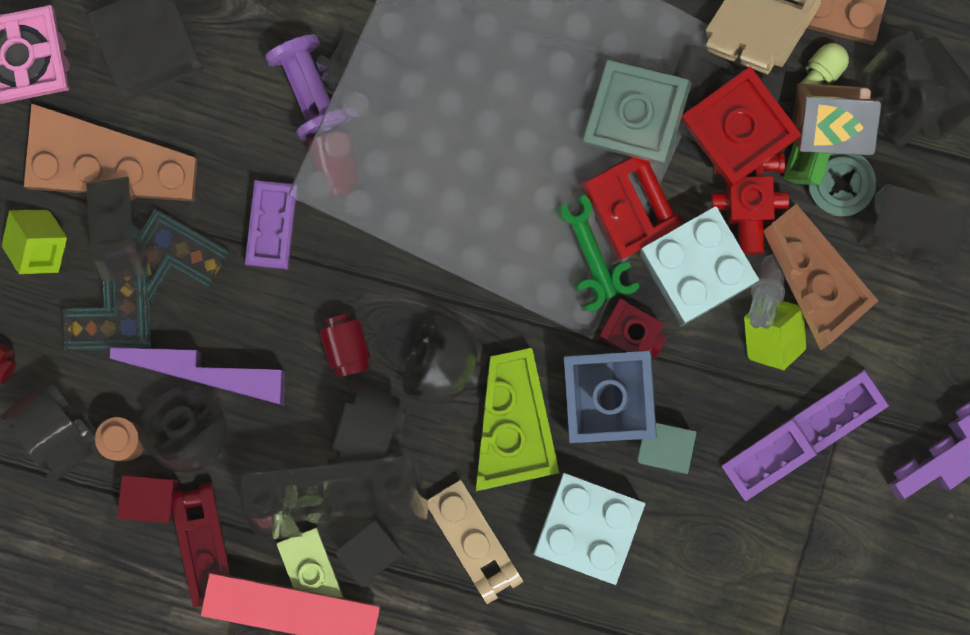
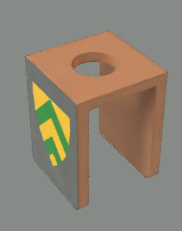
M797 83L792 122L802 135L794 142L798 149L803 152L873 155L876 147L881 103L877 99H870L871 91L867 87Z

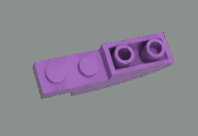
M970 401L955 411L959 418L948 424L958 438L954 441L951 436H948L929 449L932 456L918 464L916 459H913L893 472L897 479L889 483L888 487L896 499H906L933 480L936 481L941 490H951L970 476Z

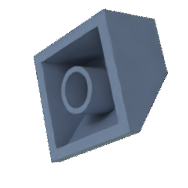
M651 351L564 357L569 443L657 438Z

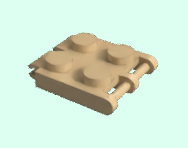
M725 0L706 29L708 39L706 45L708 47L707 52L733 62L741 53V65L751 66L754 70L769 74L774 65L783 67L818 11L821 0H793L804 4L803 7L784 0Z

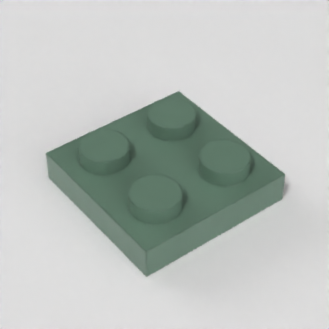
M607 60L583 142L588 146L667 166L688 98L691 82L688 79Z

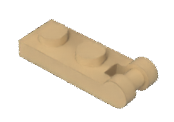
M461 480L425 502L487 605L498 598L496 594L511 585L512 588H515L523 583L516 568ZM495 560L502 571L487 579L481 568Z

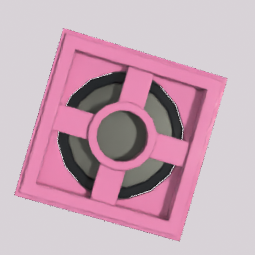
M52 5L0 15V104L69 90L66 71L69 70L70 65L63 51L66 49V44L62 34L58 31L55 10Z

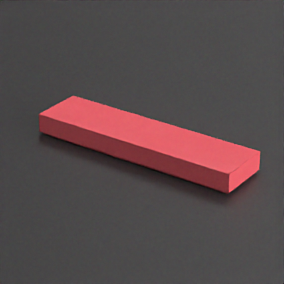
M210 572L201 616L295 635H374L380 605Z

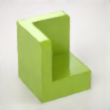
M9 210L2 248L18 274L59 273L67 236L48 210Z
M767 296L744 317L747 355L751 361L784 371L806 350L805 320L799 305Z

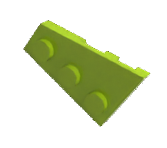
M532 348L490 357L476 491L559 473Z

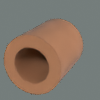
M114 417L107 419L98 427L95 435V444L100 454L105 458L127 462L136 459L142 454L146 446V434L137 422Z

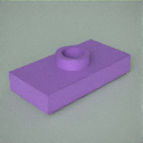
M254 181L245 259L246 266L289 270L297 185Z

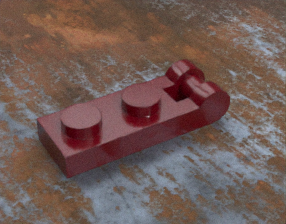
M212 481L199 484V489L184 492L183 488H179L173 492L172 511L193 608L203 606L210 572L232 576L217 506L216 492ZM202 505L205 518L190 521L188 508Z

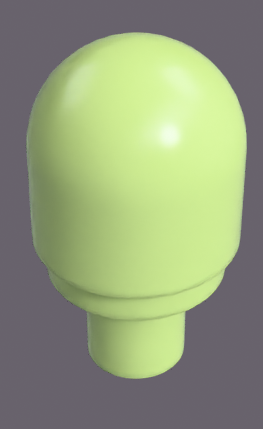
M836 43L823 45L808 61L806 67L808 75L801 83L833 84L848 66L849 56L845 48Z

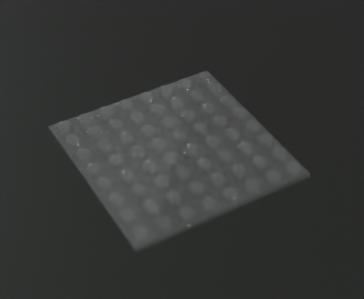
M376 0L288 196L582 336L593 339L610 298L605 299L603 305L595 311H582L580 306L591 301L592 291L590 288L574 291L572 286L578 280L593 279V276L572 225L564 223L558 218L556 206L566 204L570 214L575 216L579 212V205L575 197L586 195L580 183L627 157V155L588 146L583 142L606 62L611 60L688 79L691 82V87L683 111L684 114L696 105L717 55L707 52L708 47L706 45L709 39L707 38L706 29L709 25L663 0ZM682 121L679 124L668 165L649 162L659 184H661L686 128ZM635 171L628 174V177L646 214H648L651 204ZM592 208L588 222L608 270L617 262H627L628 257L617 259Z

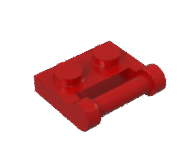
M627 156L624 160L580 183L592 204V208L617 259H624L683 225L679 213H673L649 163L650 161ZM635 171L658 219L654 225L651 224L628 177V174Z

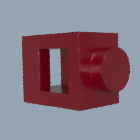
M620 298L598 339L622 353L651 351V357L656 358L667 336L660 333L665 325L664 323ZM637 324L643 328L644 335L642 339L633 340L630 338L628 328L631 325Z

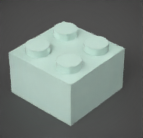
M716 206L643 247L638 254L680 327L750 288L759 281Z
M563 473L533 554L616 585L646 503Z

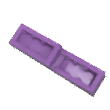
M110 348V359L284 406L285 372L282 370L201 368L202 353L197 350Z
M865 368L724 463L722 468L746 502L816 456L821 450L889 407L890 403Z

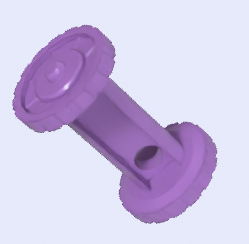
M314 34L289 40L265 55L269 66H283L302 110L306 123L297 129L300 140L319 137L351 120L348 109L334 110L310 54L320 46L319 40Z

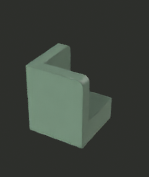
M656 423L657 438L641 440L637 459L638 463L679 474H688L697 432Z

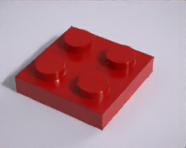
M751 66L684 113L681 118L682 123L730 187L802 135Z

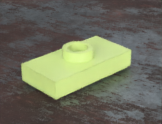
M318 528L277 543L293 588L344 598Z

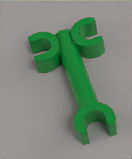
M579 195L575 197L579 205V212L575 216L570 214L566 204L557 205L556 213L562 222L572 225L593 276V279L576 281L572 286L573 290L581 291L590 288L593 294L591 301L580 307L582 311H595L603 305L605 299L611 298L616 294L636 292L639 284L631 282L623 286L620 283L619 276L622 271L631 267L630 262H617L608 270L588 222L592 211V204L586 195Z

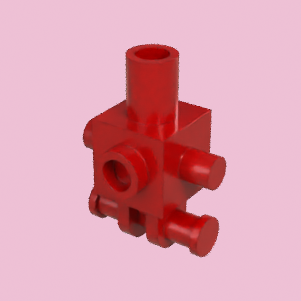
M779 152L755 169L753 177H744L732 187L726 183V193L711 194V208L716 206L718 210H727V225H738V244L745 255L764 254V224H770L775 219L774 209L789 208V192H774L773 176H764V171L784 173V152ZM714 166V174H720Z

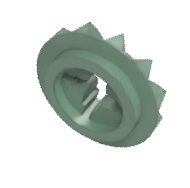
M831 153L821 185H809L808 193L812 196L817 208L824 210L832 216H852L863 210L872 200L876 189L875 173L870 163L862 155ZM852 170L854 174L850 177L851 180L848 183L851 193L841 190L831 196L829 193L832 191L835 183L831 178V174L842 177Z

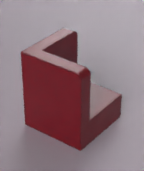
M122 476L118 519L161 523L170 522L174 489H178L179 480Z

